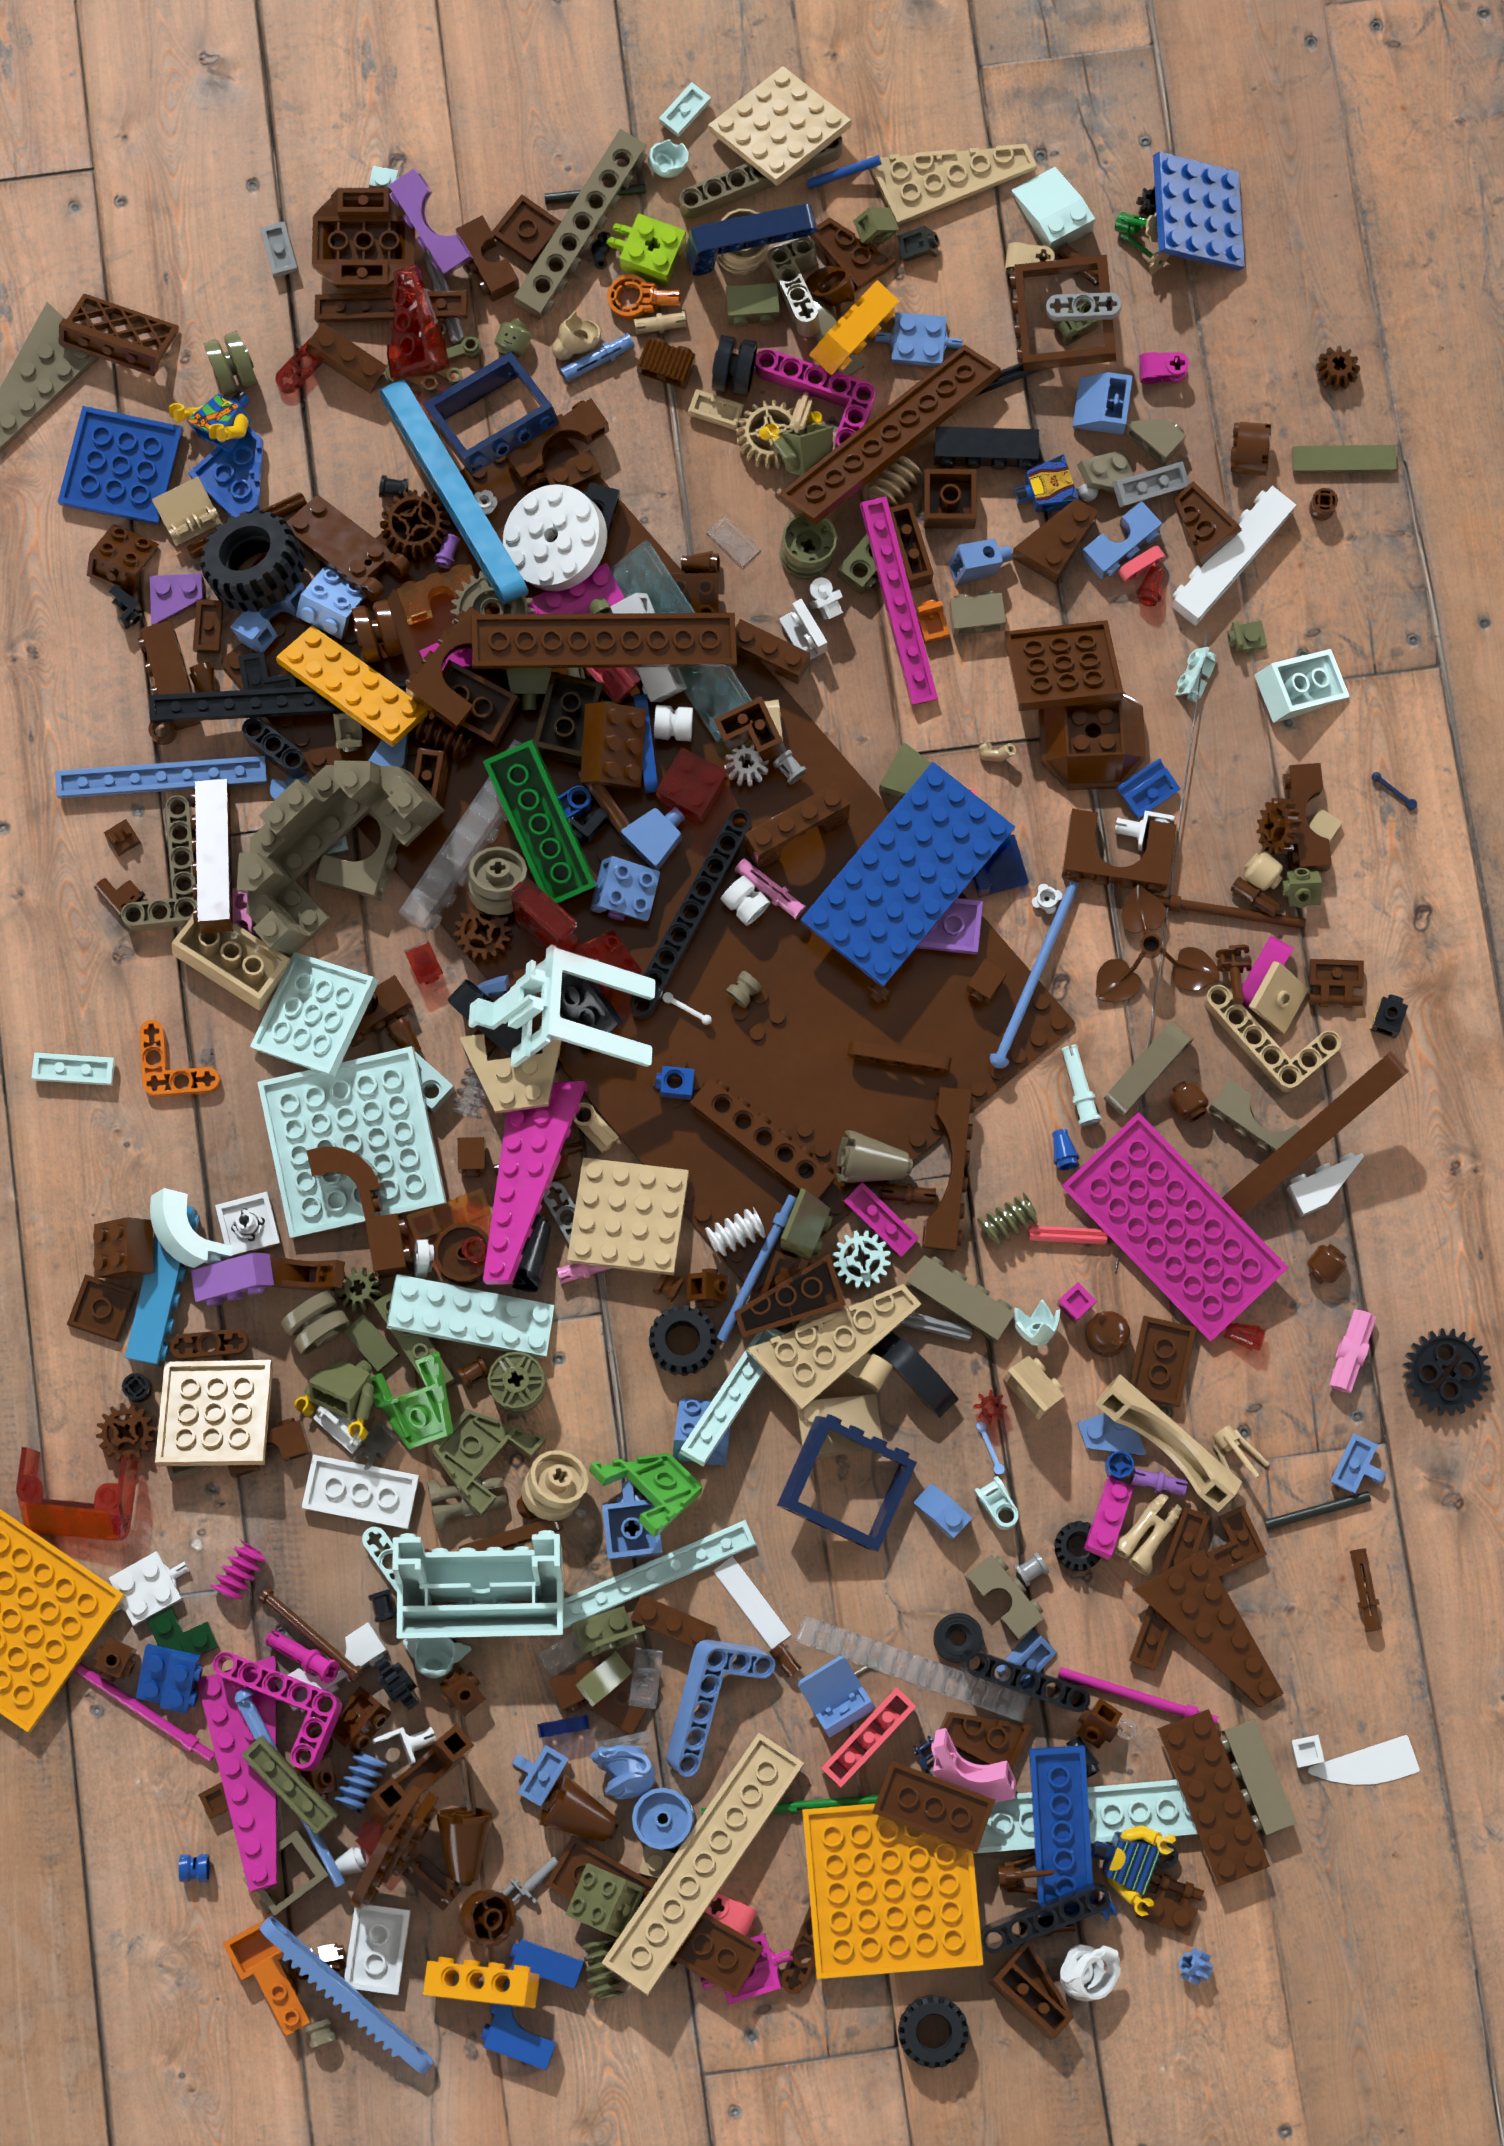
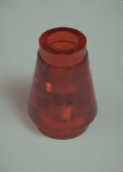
M1151 566L1136 593L1138 595L1137 600L1141 604L1156 606L1157 602L1161 601L1165 573L1161 567Z
M1230 1323L1226 1327L1224 1337L1250 1351H1253V1349L1260 1351L1266 1330L1260 1329L1258 1325Z

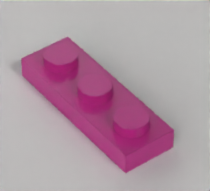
M863 1182L843 1200L899 1257H902L919 1239Z
M1111 1476L1106 1479L1084 1550L1107 1560L1110 1559L1134 1486Z

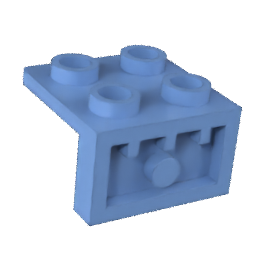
M614 856L602 860L590 911L602 913L610 910L641 921H648L660 871Z

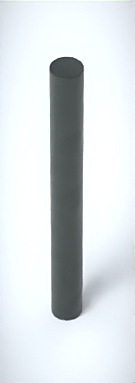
M645 183L630 184L627 189L624 187L621 189L619 196L646 193ZM581 190L545 193V204L575 201Z
M1365 1491L1265 1519L1264 1524L1266 1530L1274 1529L1371 1501L1369 1492Z

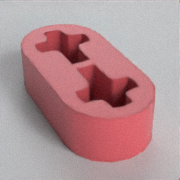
M1154 546L1123 565L1118 570V574L1125 583H1128L1158 565L1166 556L1159 546Z

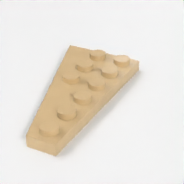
M1015 144L980 150L978 147L969 148L967 151H956V149L917 152L915 155L906 156L892 154L889 157L880 158L882 165L870 170L887 206L891 208L897 226L1032 172L1036 170L1037 165L1027 144Z
M902 1284L866 1301L851 1305L837 1313H832L798 1327L791 1332L776 1336L767 1342L747 1348V1352L802 1411L918 1309L921 1303Z

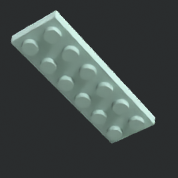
M397 1274L394 1280L387 1328L506 1352L519 1351L532 1357L545 1359L554 1305Z

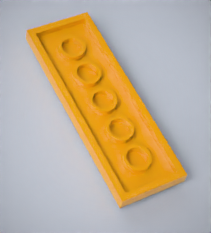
M313 625L276 657L277 663L391 747H394L428 715V710L408 696L406 692Z

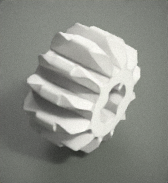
M754 742L751 743L750 748H746L745 743L741 745L740 750L735 748L731 750L732 754H726L725 760L729 762L724 765L725 771L730 772V780L738 777L737 785L739 786L743 784L744 780H747V785L751 787L753 785V778L760 783L762 781L761 774L768 773V768L764 765H767L769 760L762 761L758 751H755L756 746ZM745 760L751 761V766L748 765V768L742 767V762L745 764Z

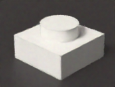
M1318 1735L1290 1741L1296 1768L1325 1762Z

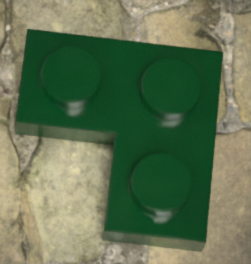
M173 1608L147 1619L158 1646L196 1655H203L219 1647L208 1621L183 1632Z

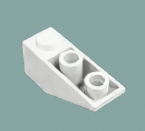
M1351 1152L1339 1158L1340 1163L1334 1166L1326 1163L1315 1169L1316 1174L1306 1177V1174H1302L1291 1179L1292 1184L1286 1190L1300 1218L1322 1209L1328 1204L1364 1157L1363 1153L1355 1156Z

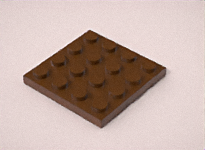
M1108 620L1004 631L1019 711L1124 699Z

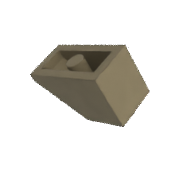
M1167 419L1130 421L1126 425L1124 433L1162 466L1184 444L1186 437L1183 429L1178 424L1171 423Z

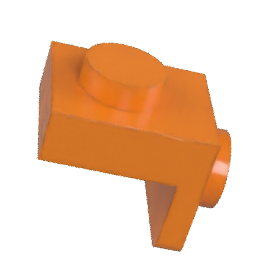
M928 600L921 603L917 607L916 614L924 643L950 637L943 612V602Z

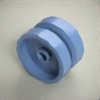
M667 1788L652 1789L642 1795L634 1806L632 1815L633 1828L638 1838L649 1847L660 1850L674 1849L682 1845L694 1828L696 1821L694 1808L688 1798L678 1791ZM662 1813L668 1816L666 1824L658 1821V1816H662Z

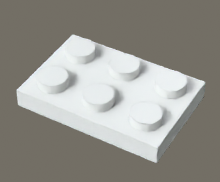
M364 1905L360 1910L356 1907L354 1908L344 1980L353 1988L399 1995L411 1910L375 1905Z

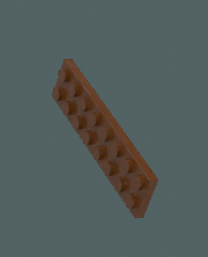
M572 1836L545 1884L571 1900L585 1866L589 1863L646 1888L638 1908L655 1885L652 1881ZM704 1913L673 1960L738 1997L765 1947Z

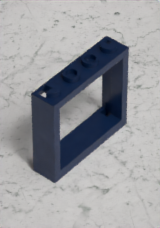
M511 351L423 403L431 422L470 475L559 423L553 406ZM518 377L540 407L466 450L445 420Z
M827 1414V1417L816 1416L777 1506L861 1547L878 1552L917 1462L908 1458L910 1453L895 1447L894 1451L887 1448V1442L880 1438L872 1436V1439L863 1436L865 1431L852 1425L847 1428L841 1425L842 1420L833 1415ZM829 1430L899 1464L869 1535L798 1501Z

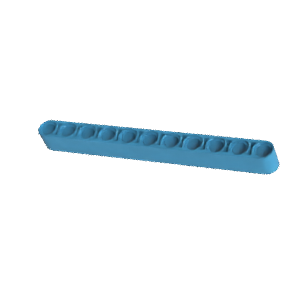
M402 379L379 389L386 409L501 603L506 604L527 595L528 589L523 577L406 381Z

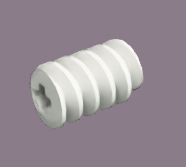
M754 1207V1214L748 1209L744 1210V1219L737 1213L734 1214V1223L728 1218L724 1219V1228L718 1222L715 1223V1232L709 1227L705 1228L715 1253L719 1251L724 1257L727 1256L726 1247L736 1252V1243L739 1242L743 1247H746L747 1237L755 1243L756 1233L762 1238H766L765 1229Z

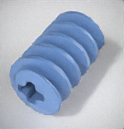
M361 1752L362 1756H353V1760L358 1766L348 1767L354 1774L353 1777L344 1776L343 1778L349 1786L339 1787L344 1797L334 1798L337 1803L358 1813H361L359 1808L366 1809L364 1807L366 1802L363 1799L369 1798L372 1794L368 1788L378 1787L373 1778H382L383 1776L377 1768L387 1767L385 1762Z

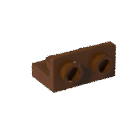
M359 1686L342 1707L332 1736L348 1750L358 1755L368 1746L370 1739L386 1724L392 1712Z

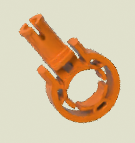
M628 274L620 276L612 282L608 289L607 300L611 310L617 317L623 320H634L642 317L645 313H655V309L658 306L680 307L681 290H657L655 282H645L644 279L637 275ZM625 284L627 289L635 288L640 291V297L635 305L631 307L623 306L622 308L619 303V296L624 291L622 285Z

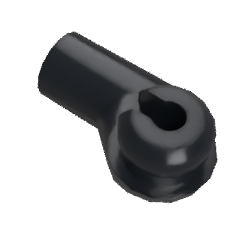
M606 231L598 234L597 240L591 248L594 264L598 269H603L607 266L606 255L611 249L607 244L611 234Z

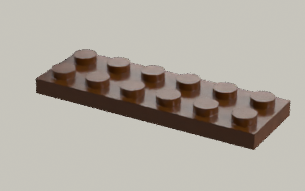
M1204 1710L1157 1728L1217 1886L1270 1867L1210 1710Z

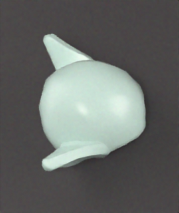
M448 1637L407 1638L403 1640L409 1655L415 1660L417 1671L428 1678H440L447 1675L451 1671L453 1664L459 1662L472 1650L470 1645L454 1643Z

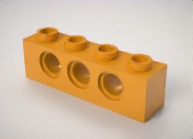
M438 1957V1962L427 1961L423 1995L534 2009L536 2007L540 1974L531 1973V1967L514 1965L513 1970L505 1969V1964L489 1962L488 1967H479L480 1961L465 1959L463 1960V1965L454 1964L455 1959ZM456 1973H459V1982L454 1985V1976ZM481 1976H484L485 1983L480 1988L478 1984ZM509 1978L510 1987L505 1991L504 1982Z

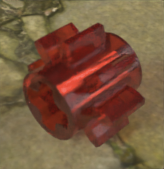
M992 1390L989 1391L987 1397L979 1394L978 1399L981 1401V1404L973 1405L974 1409H979L980 1411L977 1419L979 1420L982 1417L988 1418V1425L991 1424L994 1417L1001 1421L1003 1417L999 1411L1007 1409V1406L1001 1405L1000 1402L1003 1395L995 1397ZM988 1401H992L993 1406H997V1409H994L992 1414L988 1413V1409L983 1408Z

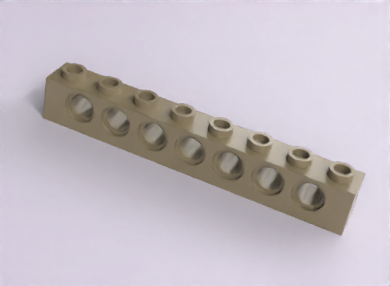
M622 129L618 131L514 296V305L539 320L543 314L548 315L555 304L553 298L556 293L561 294L568 284L566 277L570 271L575 273L582 261L579 257L583 250L588 252L595 240L592 237L595 231H601L606 224L608 217L605 215L610 208L614 210L621 199V196H619L623 187L627 189L634 178V175H632L636 167L641 168L647 158L645 143ZM617 159H624L628 162V165L620 167L615 161ZM604 180H612L615 186L607 188L602 182ZM593 200L599 201L602 207L594 209L590 207L589 202ZM583 221L589 227L585 230H580L575 224ZM566 242H571L576 248L572 251H567L562 245ZM557 263L563 269L559 272H553L549 266ZM544 284L548 286L549 291L540 293L536 290V286Z

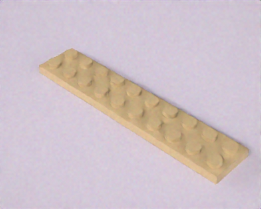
M757 1734L603 1959L602 1965L648 1996L803 1768L804 1762L762 1734Z

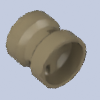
M742 971L738 975L736 984H731L725 991L737 1004L746 1008L750 1003V996L758 994L762 986L749 973Z

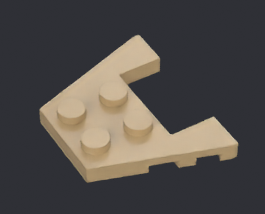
M484 1034L460 1037L463 1048L495 1113L549 1106L561 1049V1040H553L542 1048V1054H534L519 1066L513 1067L511 1066V1058L488 1061Z

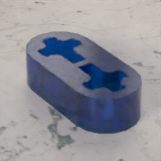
M588 1715L537 1724L539 1738L590 1729Z

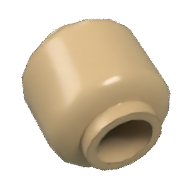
M1256 852L1243 868L1246 870L1244 875L1246 880L1257 889H1262V891L1267 890L1269 887L1274 890L1283 879L1280 875L1283 866L1266 852L1260 855Z

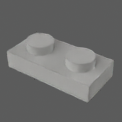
M285 221L261 227L260 230L273 277L276 278L298 272Z

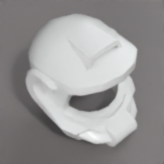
M1082 1944L1072 1947L1060 1970V1981L1066 1994L1075 2000L1085 2002L1106 1997L1113 1990L1120 1976L1121 1968L1118 1951L1105 1945L1100 1949H1094L1091 1946ZM1103 1961H1104V1962L1106 1963V1965H1107V1972L1103 1969V1968H1104V1963H1103Z

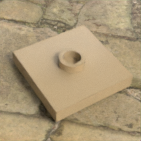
M1273 961L1249 1007L1278 1033L1285 1034L1309 988L1281 963Z

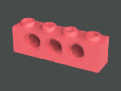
M896 1687L821 1767V1770L841 1788L917 1706Z

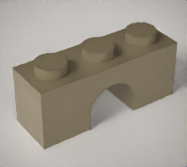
M991 1554L965 1577L982 1598L992 1590H1002L1009 1596L1011 1601L1010 1609L1000 1620L1014 1638L1018 1640L1044 1619L1041 1615L1043 1609L1035 1599L1029 1601L1023 1593L1026 1591V1588L1018 1578L1011 1579L1006 1572L1009 1568L1001 1557L994 1558Z

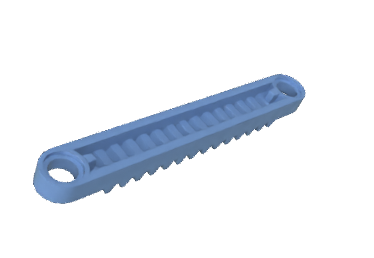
M269 1916L259 1928L264 1936L284 1953L283 1960L291 1959V1968L293 1969L300 1967V1976L308 1974L309 1984L316 1981L317 1991L325 1989V1998L333 1996L334 2006L342 2004V2013L351 2012L349 2019L351 2021L358 2019L359 2028L366 2026L367 2035L374 2033V2041L376 2043L383 2041L384 2050L391 2048L392 2057L399 2055L422 2075H425L434 2065V2061L428 2053L283 1924L272 1916Z

